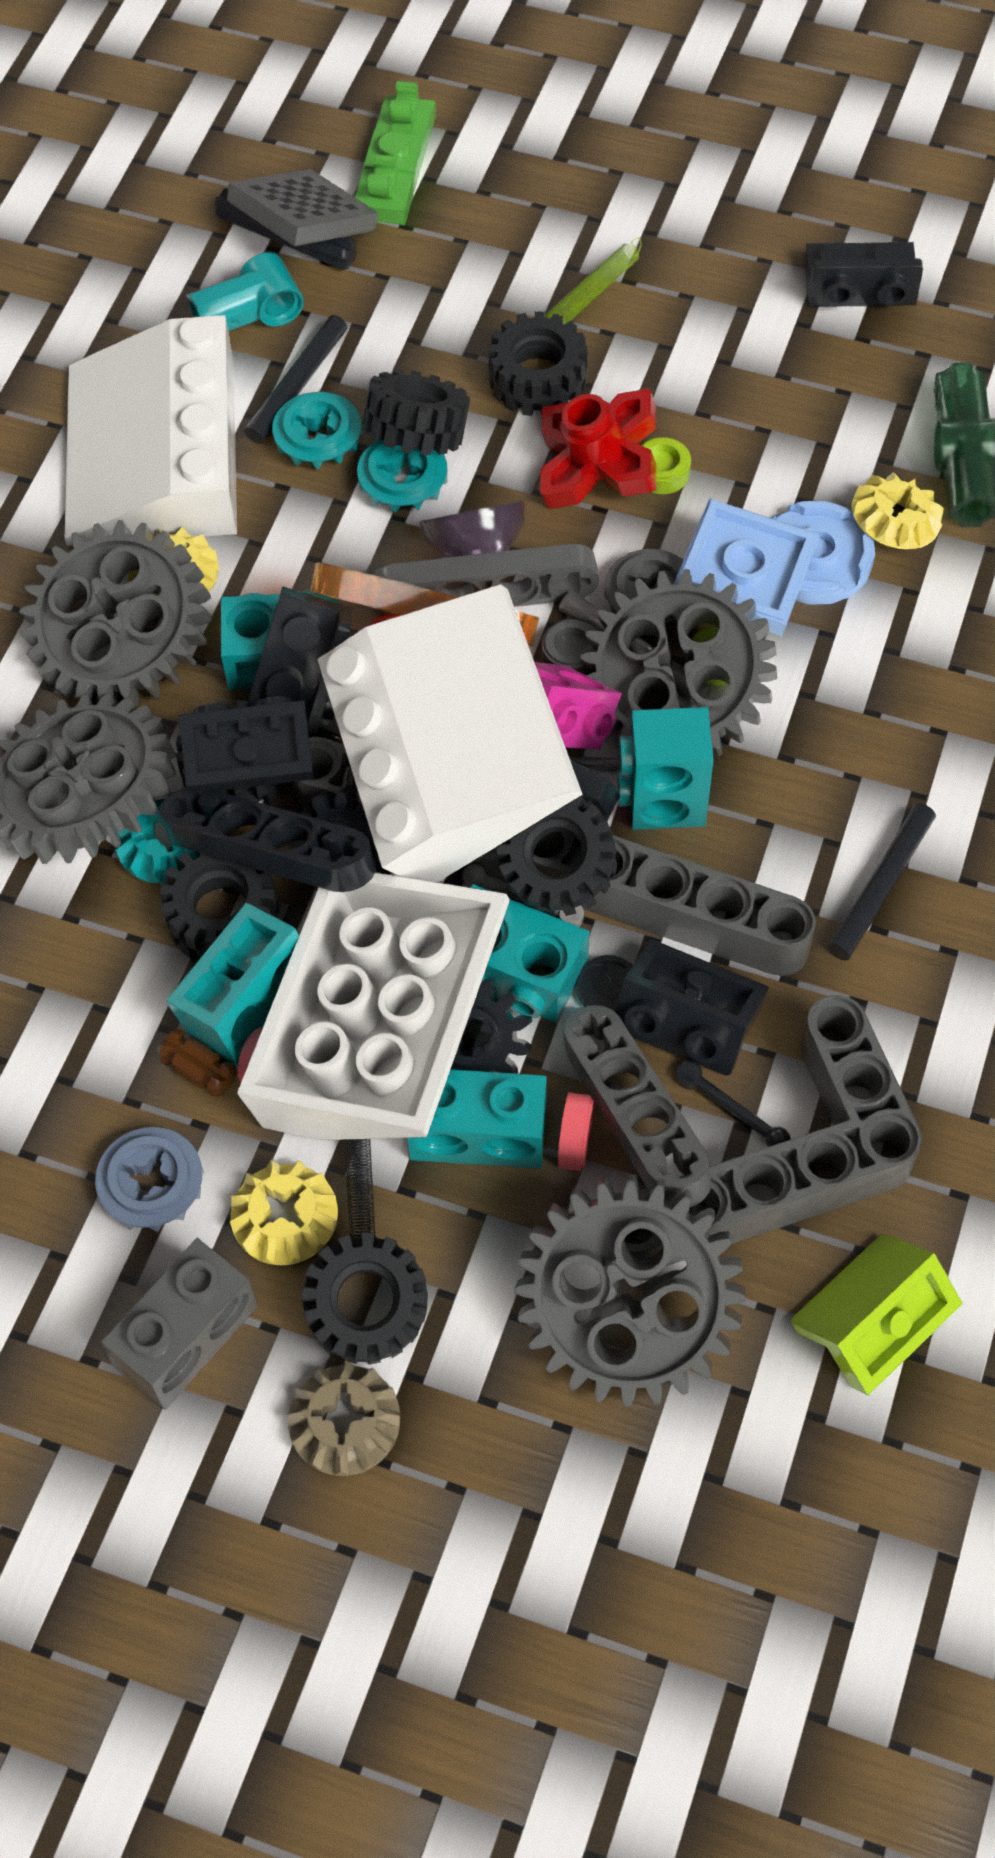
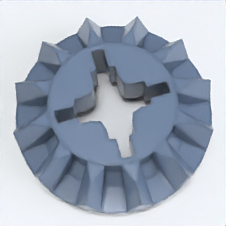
M146 1127L124 1134L107 1148L97 1166L95 1186L98 1198L108 1216L111 1215L123 1223L129 1230L133 1227L150 1228L158 1232L161 1226L175 1219L184 1220L187 1209L195 1199L201 1198V1183L204 1171L196 1149L185 1137L170 1129ZM160 1162L161 1176L171 1187L166 1185L164 1188L153 1186L148 1195H144L141 1201L140 1185L130 1175H149L153 1167H157Z

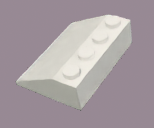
M225 315L169 319L69 365L65 542L67 546H73L71 534L77 532L85 542L93 540V527L97 523L101 525L108 536L113 535L114 527L118 520L124 521L131 530L132 535L141 522L147 524L154 537L157 535L159 528L169 535L176 534L182 527L193 537L204 535L205 537L237 534L234 361Z
M500 584L367 626L318 659L382 868L400 877L437 883L582 795L510 594L503 585Z
M375 873L365 886L354 891L342 893L318 887L237 1092L262 1128L319 1140L427 1137L510 901L508 895Z

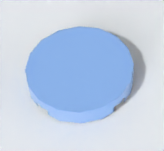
M801 501L790 505L788 511L780 514L777 518V513L771 517L772 519L820 534L816 550L796 601L808 605L833 604L853 596L866 584L875 558L874 539L859 527L851 510L827 501Z

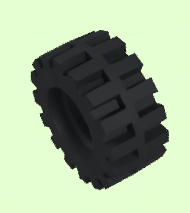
M535 311L534 318H528L526 313L516 315V323H512L508 319L501 324V332L495 330L493 333L491 344H489L491 389H494V396L499 402L506 399V408L514 412L518 407H521L522 415L532 416L534 410H540L542 417L544 407L568 403V400L571 401L573 398L580 396L581 390H585L588 365L586 338L583 332L577 333V325L571 320L563 324V316L555 313L551 319L544 318V312ZM541 358L556 363V365L548 369L535 370L520 365V363L528 359Z

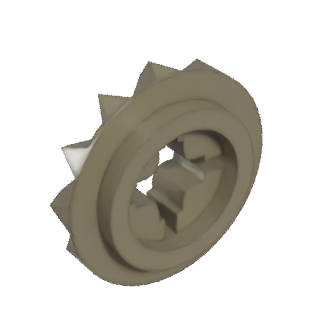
M346 1360L339 1366L327 1369L317 1367L312 1377L302 1386L295 1388L294 1398L287 1414L290 1438L300 1457L314 1469L335 1476L359 1474L381 1462L396 1442L401 1421L399 1404L394 1389L379 1376L374 1368L366 1369L354 1366ZM342 1392H347L353 1411L364 1413L365 1417L362 1420H355L350 1423L349 1433H345V1444L340 1445L339 1435L336 1433L334 1423L329 1420H323L322 1416L325 1413L336 1412L338 1401L342 1400Z

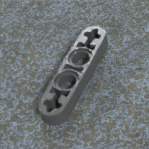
M563 544L389 564L376 570L371 576L370 588L373 608L382 617L393 613L405 615L500 584L508 589L514 607L561 602L570 591H574L583 598L592 594L598 587L600 580L594 552L589 547L581 544ZM512 575L527 576L516 582H501L503 578ZM456 581L469 583L464 587L456 589L443 588L444 585Z
M597 1005L581 1007L572 1012L565 1020L563 1027L568 1059L592 1098L595 1099L596 1105L649 1192H651L656 1181L661 1178L665 1180V1200L673 1203L681 1193L689 1190L692 1192L690 1207L703 1201L710 1192L711 1186L710 1164L706 1150L621 1018L612 1009ZM594 1034L598 1040H605L606 1051L599 1055L598 1047L589 1035ZM617 1073H629L639 1079L633 1086L622 1090L611 1089L604 1084L608 1077ZM649 1117L661 1119L667 1124L663 1131L651 1136L640 1135L631 1129L636 1122ZM673 1153V1162L680 1173L690 1176L680 1179L676 1173H668L666 1157Z

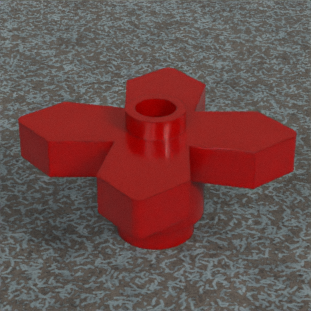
M649 389L619 393L610 404L598 395L583 394L573 398L568 403L543 408L542 436L547 447L559 453L543 466L540 471V493L548 509L580 504L601 478L622 497L650 493L656 490V462L652 451L638 444L656 429V405Z

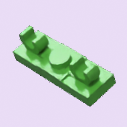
M397 81L396 96L385 95L376 129H374L365 159L364 169L355 198L378 212L377 222L406 224L436 117L435 101L418 99L417 83Z

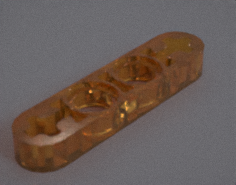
M316 562L310 587L311 593L401 615L459 598L458 596ZM516 611L527 644L532 647L539 617Z

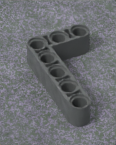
M829 995L816 1001L809 1010L801 1045L803 1059L833 1126L710 1166V1192L703 1201L698 1203V1205H703L707 1208L711 1207L715 1211L714 1221L707 1231L709 1235L730 1231L732 1244L894 1190L903 1185L910 1176L921 1146L922 1137L920 1129L866 1013L856 1001L842 995ZM828 1029L837 1030L844 1034L847 1040L841 1042L830 1041L823 1037L820 1032ZM851 1085L864 1086L875 1097L864 1100L858 1099L850 1095L845 1088ZM879 1142L889 1143L896 1147L902 1156L892 1159L882 1157L874 1151L871 1145ZM814 1163L829 1164L837 1170L840 1176L830 1180L821 1179L815 1176L808 1166ZM683 1175V1176H680L679 1178H680V1179L686 1178V1177H688V1176H690V1175ZM751 1184H765L771 1187L778 1197L769 1201L756 1200L747 1193L745 1188ZM647 1188L640 1190L642 1194H650ZM645 1229L651 1235L648 1241L635 1245L626 1243L627 1248L639 1257L656 1255L663 1248L662 1240L649 1229ZM676 1259V1260H674V1261L668 1263L666 1266H669V1265H672V1264H675V1263H678V1262H681V1261H684V1260H683V1259Z

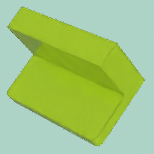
M882 1234L792 1317L791 1323L798 1334L827 1347L851 1388L869 1396L963 1302L933 1252L890 1235Z

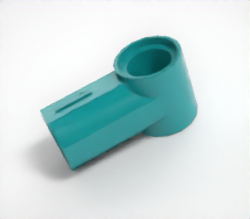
M269 252L257 254L250 258L242 266L239 276L187 295L189 309L193 317L225 315L228 331L260 319L267 326H282L293 321L304 307L302 293L281 257Z

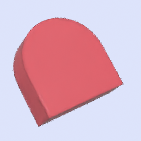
M568 1092L558 1147V1168L581 1172V1168H585L595 1111V1099H592L591 1095Z

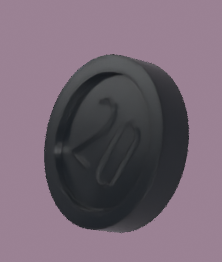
M614 955L598 956L588 961L582 967L577 978V994L581 1004L584 1007L590 1005L604 1006L615 1012L624 978L633 964L622 957Z

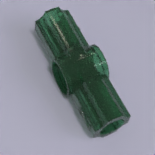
M952 363L946 370L936 373L933 386L935 410L937 413L934 435V462L936 469L943 470L949 518L958 521L961 527H981L988 520L995 518V418H990L984 372L976 370L972 363Z

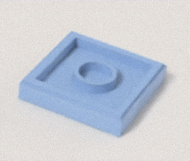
M709 498L674 585L679 584L684 569L690 570L693 585L700 586L709 573L714 574L717 593H720L728 585L734 583L737 585L738 591L735 605L752 598L755 601L756 613L750 621L766 618L770 633L783 636L816 550L820 534Z

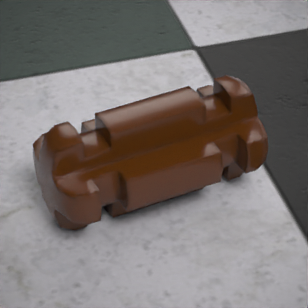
M175 1029L171 1031L158 1049L162 1063L165 1065L173 1064L175 1072L199 1088H209L211 1096L219 1097L223 1095L236 1077L233 1063L230 1061H220L221 1055L194 1037L185 1038L183 1030Z

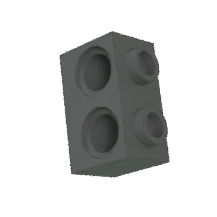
M196 1238L100 1343L114 1368L161 1408L166 1410L253 1313L258 1304L249 1279L199 1238Z

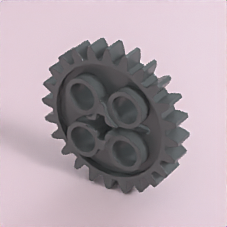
M118 520L114 527L113 535L110 536L97 523L93 527V540L85 542L77 532L72 533L74 549L67 553L62 548L54 546L52 552L58 563L54 567L38 564L36 569L45 579L43 584H32L25 587L27 593L36 601L34 605L20 608V614L29 623L33 624L20 631L21 637L30 646H33L26 653L27 657L37 667H41L38 673L50 685L56 684L55 688L67 699L76 694V698L80 700L83 694H88L92 704H94L97 697L100 700L106 693H111L116 704L119 695H122L124 699L131 697L135 706L138 707L139 690L145 688L153 697L158 699L161 697L159 680L165 677L170 682L178 685L181 681L174 669L178 663L188 666L196 665L197 662L187 651L189 645H206L208 641L200 630L196 628L197 625L212 622V616L204 606L200 605L211 599V594L203 583H199L205 577L203 572L195 562H190L192 557L182 544L175 546V543L165 531H161L154 537L153 532L146 523L141 522L132 535L131 530L124 521ZM139 570L137 576L131 582L121 584L125 575L131 571ZM158 589H161L160 594H159V595H156L157 592H158ZM87 598L82 608L70 613L74 603L79 599ZM163 617L159 627L154 631L144 633L147 624L151 620ZM111 645L106 656L100 660L93 661L95 653L101 647Z
M684 569L679 584L675 585L670 584L665 571H659L658 586L652 590L638 578L635 580L637 597L631 600L618 591L614 594L619 608L616 614L599 609L597 615L605 631L593 630L586 632L589 645L598 651L580 655L583 667L594 672L587 675L588 677L622 693L615 710V724L610 733L622 728L619 736H630L632 710H642L639 708L641 698L649 692L661 691L669 695L668 702L662 709L680 708L678 690L672 672V655L665 625L667 619L674 618L677 621L678 636L685 661L684 670L692 708L708 707L712 751L719 757L723 755L720 738L727 734L739 743L744 741L743 732L739 724L742 720L755 725L760 724V713L753 703L765 704L772 702L771 690L760 683L776 680L778 676L776 665L764 662L777 655L775 641L761 640L770 632L768 621L766 618L750 621L756 613L755 601L752 598L735 605L738 591L737 585L731 583L720 593H717L715 576L712 573H709L704 578L700 586L693 585L689 569ZM702 623H710L719 629L717 635L707 642H695L688 637L690 631ZM642 635H652L659 639L657 647L649 653L636 654L629 650L632 642ZM710 680H722L730 686L727 693L716 700H707L698 695L700 687Z
M106 693L97 705H93L88 694H83L77 707L71 709L62 699L58 701L56 714L48 716L39 709L35 711L37 721L32 727L21 723L15 725L19 735L15 741L0 740V749L4 754L0 757V841L7 850L15 847L22 859H26L36 852L42 864H47L57 851L60 852L66 864L73 861L77 850L85 848L91 858L96 857L98 844L104 840H107L117 848L121 845L118 832L126 828L132 832L139 833L142 828L137 817L140 814L157 815L159 813L153 798L169 796L171 790L165 779L176 776V770L171 762V759L176 757V754L159 717L154 718L149 707L146 705L137 709L131 697H126L116 705L111 693Z
M629 1174L624 1193L615 1194L612 1185L605 1176L599 1180L597 1198L591 1200L578 1186L573 1188L570 1195L573 1212L570 1213L555 1203L549 1207L547 1215L555 1230L538 1225L533 1227L529 1238L543 1252L523 1251L519 1259L518 1265L535 1275L518 1279L516 1283L515 1294L534 1299L533 1302L521 1308L518 1320L520 1323L540 1324V1327L531 1335L528 1345L530 1349H540L551 1345L553 1351L546 1366V1370L549 1373L560 1369L566 1364L573 1368L569 1389L574 1391L587 1378L596 1381V1401L602 1402L611 1386L620 1387L625 1407H631L635 1398L636 1388L645 1387L654 1404H660L663 1383L670 1381L684 1395L688 1393L689 1389L687 1371L690 1368L707 1379L712 1375V1363L706 1354L707 1351L722 1356L729 1355L730 1341L719 1329L732 1331L740 1330L742 1316L725 1305L738 1304L745 1301V1287L726 1281L742 1272V1260L739 1257L720 1256L732 1244V1235L730 1231L709 1235L707 1231L711 1227L715 1216V1211L711 1207L701 1211L694 1217L688 1213L691 1191L685 1190L672 1203L664 1199V1179L659 1178L648 1195L640 1193L636 1175ZM649 1229L662 1240L663 1248L656 1255L639 1257L627 1248L624 1238L631 1231ZM676 1259H683L686 1262V1267L681 1270L667 1272L649 1280V1278L663 1270L668 1263ZM585 1262L592 1265L599 1272L601 1282L587 1290L578 1289L567 1281L563 1270L569 1264ZM625 1278L631 1287L646 1282L643 1286L641 1300L635 1302L629 1293L622 1294L613 1299L617 1294L619 1280ZM684 1291L695 1299L698 1307L689 1316L682 1318L673 1317L661 1308L659 1300L666 1293ZM612 1300V1302L599 1309L593 1317L585 1321H579L575 1318V1313L579 1310L591 1309ZM609 1324H621L630 1329L636 1341L628 1348L621 1350L612 1349L601 1341L598 1331Z

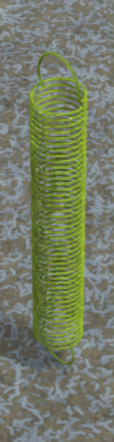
M623 244L557 305L548 311L544 318L545 316L546 318H551V315L558 313L564 316V324L572 320L638 260L637 254L634 256L631 254L628 257L623 252V248H625L623 246L630 245ZM603 269H604L605 272L610 276V277H608V279H607L606 276L601 272V271H603ZM591 280H592L593 283L597 286V287H595V289H594L593 286L589 283V282H591Z

